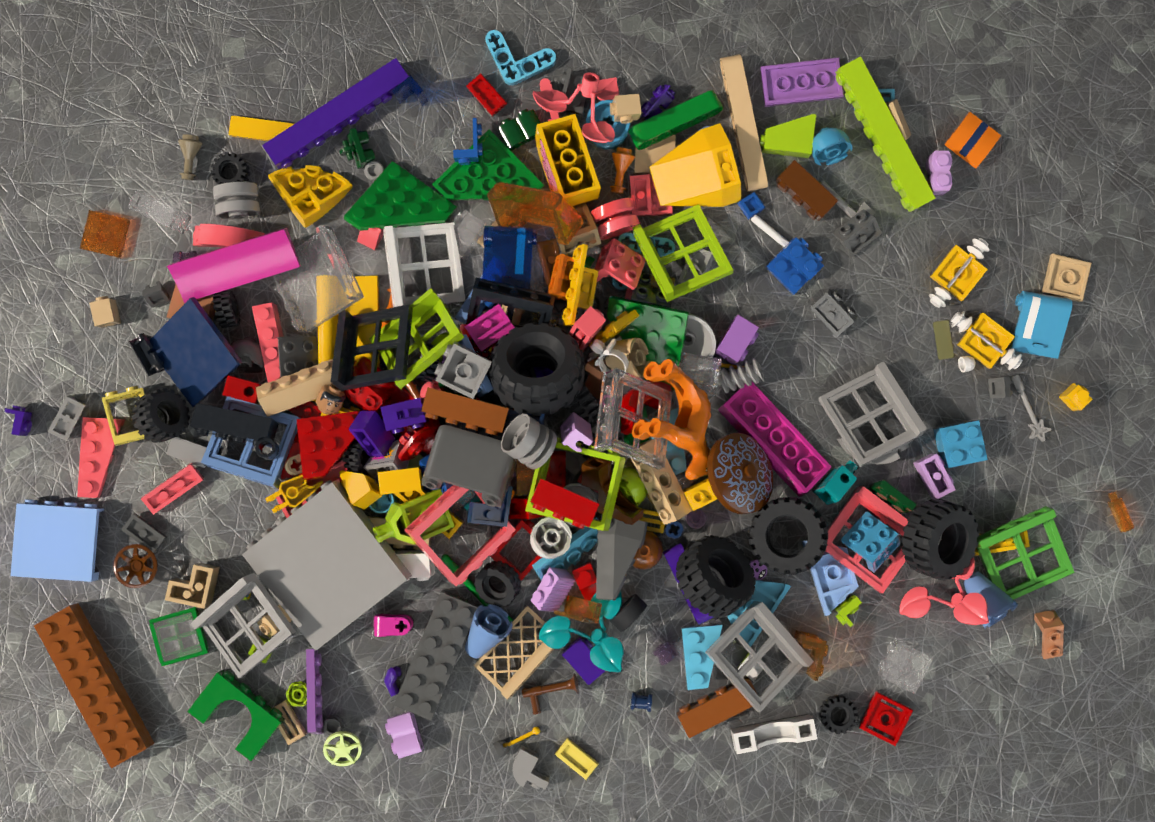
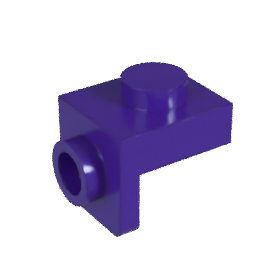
M13 405L12 409L5 408L4 412L15 414L11 434L27 436L32 428V412H26L25 407Z

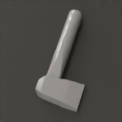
M825 181L820 182L822 186L839 200L836 204L850 218L863 209L871 215L875 214L865 202L855 211Z

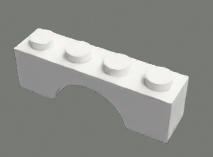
M810 714L731 729L733 745L737 754L757 751L763 746L774 743H800L817 739L814 719Z

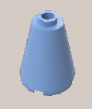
M979 571L973 572L972 576L962 583L967 594L980 593L986 599L989 623L982 624L985 629L1006 617L1009 609L1013 611L1018 607L1015 600Z
M493 604L484 607L480 605L476 609L465 645V650L469 656L481 658L510 634L513 624L512 621L509 622L507 612Z

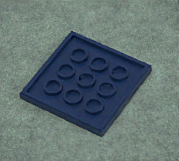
M195 297L190 298L149 340L153 346L151 351H155L159 359L163 361L165 371L192 407H195L197 403L200 404L242 363L241 359Z

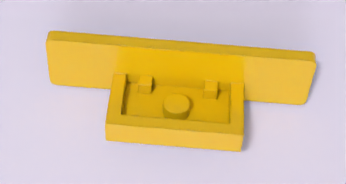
M586 244L577 246L573 252L574 265L569 274L571 283L570 288L566 292L567 306L562 315L564 326L574 325L577 308L588 310L590 306H593L598 270L584 267L588 249Z

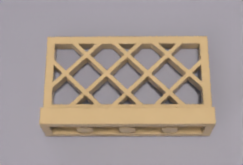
M526 606L512 622V629H520L521 641H510L509 634L506 637L507 641L499 642L474 665L502 692L501 694L506 699H510L554 650L544 642L538 647V642L542 641L538 640L537 628H542L546 622L529 606ZM527 612L534 617V626H523V617ZM523 628H534L535 640L524 641ZM535 642V652L532 655H524V643ZM510 643H521V655L510 656ZM499 644H507V656H496V647ZM521 657L522 666L518 670H511L510 658ZM496 658H507L508 670L497 671ZM485 659H493L494 671H486L481 666ZM508 672V682L502 686L497 682V673Z

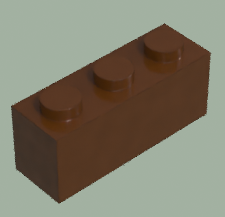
M796 160L776 179L777 187L784 193L788 192L792 196V201L798 206L802 205L807 210V215L813 220L817 219L820 221L839 201Z

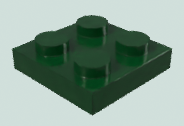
M885 480L872 483L868 488L869 491L900 514L913 511L917 505Z

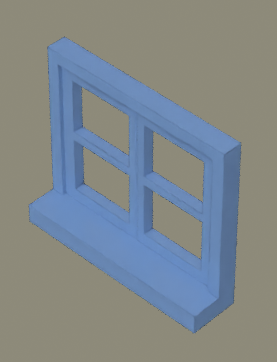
M227 396L223 409L233 411L236 409L252 415L267 417L262 406ZM283 412L267 417L287 425L279 445V454L273 460L270 471L247 464L254 448L252 442H246L239 461L217 455L223 440L216 438L214 434L210 438L201 463L207 467L279 489L282 482L279 478L298 431L296 419L301 418ZM272 444L265 445L267 447L272 448Z

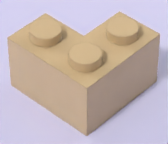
M204 563L194 564L190 581L179 578L169 580L165 600L203 609L208 608L212 604L220 567Z

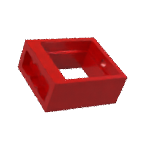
M522 519L515 527L516 530L512 533V537L498 546L497 551L490 556L494 561H502L513 567L516 573L519 574L521 581L531 571L532 565L542 557L537 555L521 572L500 551L522 527L531 534L535 525L529 519L527 521Z

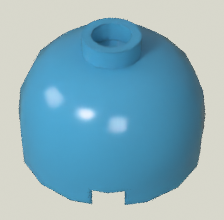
M823 128L813 139L812 156L817 165H821L820 162L832 165L848 156L847 152L849 149L850 151L853 149L852 143L848 135L841 129Z

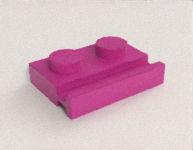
M499 304L465 326V329L480 351H483L498 341L503 335H507L509 330L515 328Z

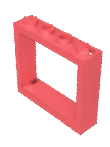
M452 485L404 531L449 582L457 586L464 583L473 570L480 568L483 561L497 551L498 546L508 541L516 529L508 521L507 527H502L459 569L452 573L420 536L469 490ZM473 491L485 503L482 499V493Z

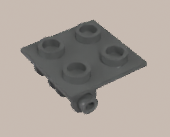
M316 336L277 337L280 377L318 365Z

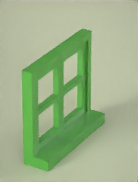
M1047 506L977 537L978 547L976 548L989 580L1013 600L1075 573L1053 519L1057 517L1055 511ZM1043 523L1050 543L1026 552L1019 533ZM1012 537L1019 556L996 566L989 547ZM1052 548L1059 567L1036 576L1029 557ZM1022 561L1029 580L1006 590L998 571Z

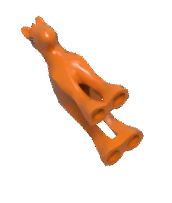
M666 359L661 364L650 362L644 369V378L653 382L666 381L672 385L679 404L678 417L674 425L658 418H653L650 422L639 420L633 425L631 434L639 440H645L649 437L656 439L663 437L678 448L689 451L693 457L685 472V477L688 480L708 475L707 462L710 449L706 444L705 433L711 418V403L708 400L707 393L698 388L693 379L687 376L671 359Z

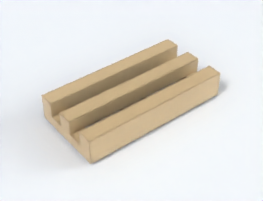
M287 699L275 706L276 709L282 712V717L285 718L284 721L294 736L291 739L283 724L278 727L288 745L307 734ZM283 706L285 707L287 713L289 714L290 718L292 719L300 734H298L295 730L294 726L292 725L291 721L286 715L284 709L282 708Z

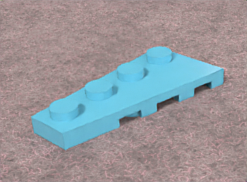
M589 527L578 530L572 534L570 548L562 556L555 559H545L542 557L534 563L532 567L540 581H542L549 567L567 570L571 564L575 566L580 561L581 554L584 551L588 552L597 543L598 530Z

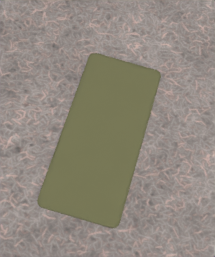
M949 321L933 322L938 359L954 358Z

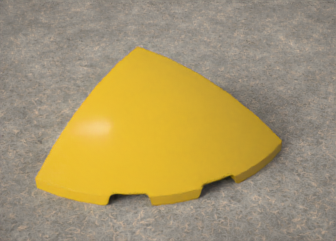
M306 165L305 168L293 169L290 166L268 175L284 202L304 228H307L328 213L353 188L352 184L336 172L331 174L323 171L319 166Z

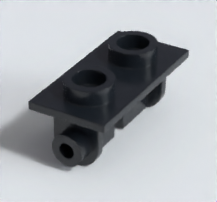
M141 333L137 336V339L129 341V344L147 376L164 371L163 361L159 359L155 351H151L153 346L148 339L149 336Z

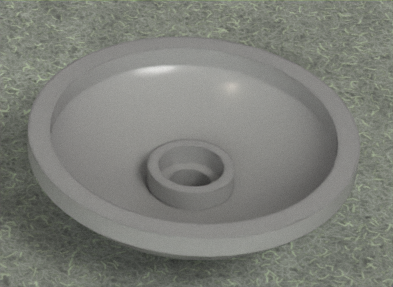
M689 313L686 335H690L692 339L689 340L685 337L680 368L683 371L697 370L708 364L714 356L717 345L716 335L710 324L703 318Z

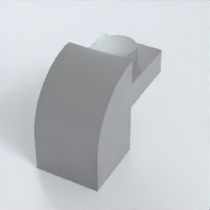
M523 745L520 746L514 759L513 776L522 787H524L528 780L532 787L545 790L549 783V777L533 769L539 759V754Z

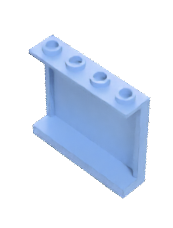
M25 499L24 503L16 504L11 576L87 582L98 580L99 572H95L99 512L104 511V508H97V504L85 503L84 507H79L75 502H65L64 505H57V501H45L44 504H37L38 500Z

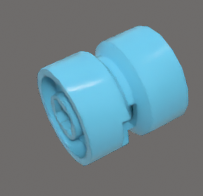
M393 493L383 494L381 498L369 507L376 513H386L389 511L392 503H397L398 498Z

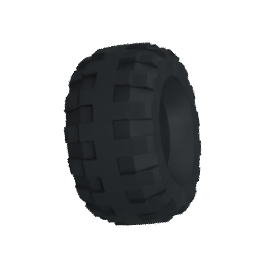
M529 323L524 324V327L521 328L515 327L509 330L507 336L503 335L495 344L494 350L491 351L489 360L492 363L489 367L493 391L509 409L514 408V411L519 414L528 413L533 416H541V414L549 413V415L557 413L559 408H566L570 405L582 389L585 377L583 352L579 349L578 342L558 326L554 328L547 323H541V325ZM533 367H545L554 371L550 375L539 378L521 375L524 371Z

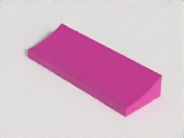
M284 228L171 263L167 268L179 289L184 303H186L192 297L199 299L289 271L301 265L288 229Z
M753 382L751 386L745 383L744 388H740L717 409L739 433L751 436L760 444L769 457L772 469L798 497L806 494L832 468Z

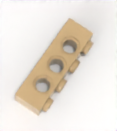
M658 439L648 440L628 451L664 525L678 521L692 511Z

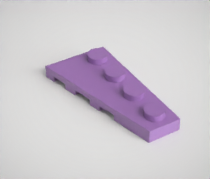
M306 649L307 733L324 734L321 695L322 676L319 666L322 664V658L317 650Z

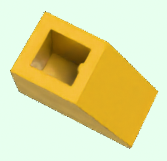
M343 470L339 472L342 479L341 484L348 493V501L351 505L365 510L383 496L380 495V489L375 479L360 473Z

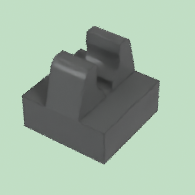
M160 281L156 282V286L150 287L147 285L145 290H142L143 298L151 308L170 302L169 294Z
M1009 377L988 379L990 399L1011 397L1013 391L1010 390L1012 380Z

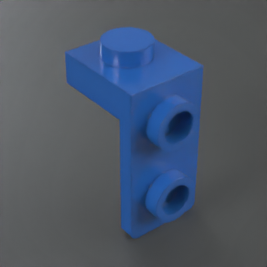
M473 118V149L453 150V158L459 165L479 162V155H483L482 143H479V136H482V124L478 123L477 118Z

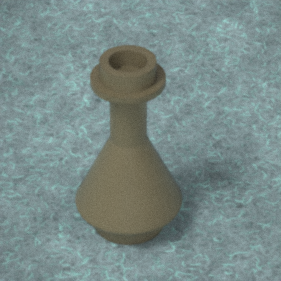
M183 134L182 139H179L178 143L185 158L184 173L179 175H181L183 180L193 181L194 177H196V175L192 174L193 160L203 143L199 141V136Z

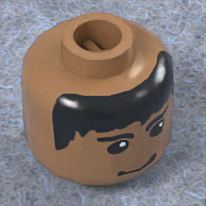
M333 383L324 385L318 393L316 404L318 409L324 414L338 413L342 408L346 395L344 391H340Z

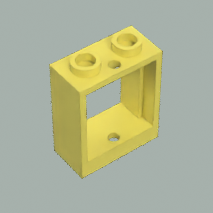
M133 386L126 388V392L118 394V391L106 393V397L102 398L114 445L119 446L144 439V435L140 436L138 433L139 430L118 435L109 405L110 403L138 396L142 397L145 395L143 388Z

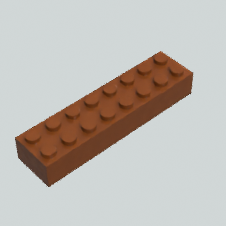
M79 603L70 605L34 625L110 768L119 765L155 744Z

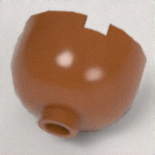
M646 530L644 544L641 549L638 548L633 558L635 559L634 568L650 569L657 565L662 558V542L652 531Z

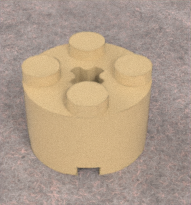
M641 338L616 341L613 349L623 352L629 361V365L624 375L615 378V380L619 382L644 377V369L650 363V361H646V355L649 353L644 341ZM614 355L606 356V365L611 368L612 372L620 373L625 371V366L618 357Z

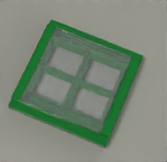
M196 607L149 620L161 667L209 653L203 627L194 629L191 624L199 616Z

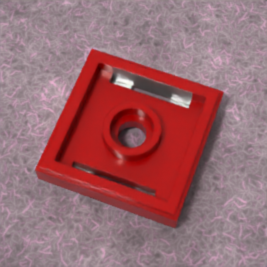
M875 691L858 727L896 746L913 710ZM886 701L897 706V708L895 709L885 704ZM883 715L889 716V720L887 722L882 721ZM873 728H876V729H878V730L884 732V734L882 735V734H880V733L874 731Z

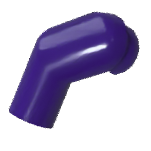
M399 666L390 667L384 679L391 697L399 693L396 684L397 677L402 674Z

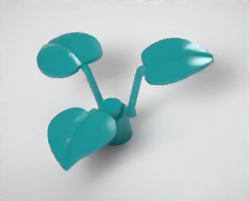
M621 590L615 601L596 599V593L593 595L590 606L592 612L599 615L601 628L593 630L591 635L570 628L571 621L565 616H555L549 619L541 628L539 639L552 649L565 647L571 639L570 632L587 638L596 645L590 651V658L595 666L608 672L622 671L623 645L619 639L610 637L605 632L606 627L603 622V616L606 619H613L619 613L622 606Z

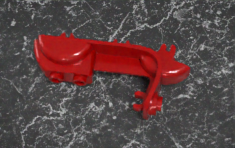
M364 356L358 362L355 361L353 376L371 373L372 362ZM377 366V372L382 371V370ZM394 381L344 390L345 395L352 403L363 410L376 411L382 419L380 407L414 399L406 389H400ZM428 418L429 421L424 422V427L412 429L411 425L404 427L405 431L399 432L402 436L398 441L404 445L398 455L401 461L415 458L421 451L428 455L430 454L438 428L442 425L439 419Z

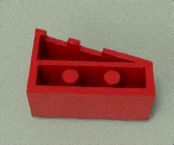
M541 478L530 500L531 503H534L532 508L542 512L548 509L553 512V517L564 521L565 517L573 520L572 525L584 529L585 526L590 527L599 503Z

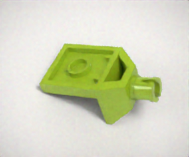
M438 488L403 504L392 503L386 515L385 524L373 528L374 534H377L375 535L377 541L381 543L393 537L413 545L416 544L404 530L442 495L441 489ZM449 510L442 514L420 535L423 540L455 527Z

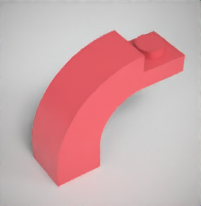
M200 224V226H195L193 246L223 248L264 235V233L233 226Z

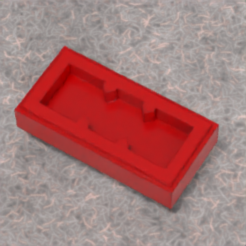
M481 73L466 85V88L492 117L507 105L503 97Z
M553 451L545 480L562 488L566 486V452Z

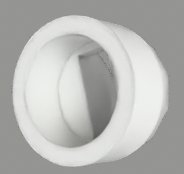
M962 356L958 359V366L961 372H969L976 365L974 358L971 356Z

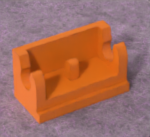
M565 254L556 256L547 292L548 294L555 295V298L567 301L566 292L570 288L571 280L569 279V274L574 265L573 257Z

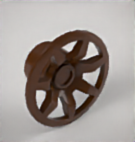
M132 544L122 548L117 553L113 564L117 580L129 588H141L148 585L156 576L158 568L154 553L148 547L140 544ZM134 548L133 557L130 558L123 554L126 550ZM138 548L145 550L148 554L146 556L139 555ZM121 557L127 562V565L118 568V560ZM150 557L153 561V568H151V560L149 559ZM120 571H129L126 581L119 575ZM152 572L150 578L145 581L143 574ZM134 576H137L141 584H130V581Z

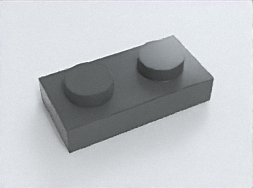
M136 513L131 515L121 529L139 544L148 547L153 553L157 552L167 538L166 535Z

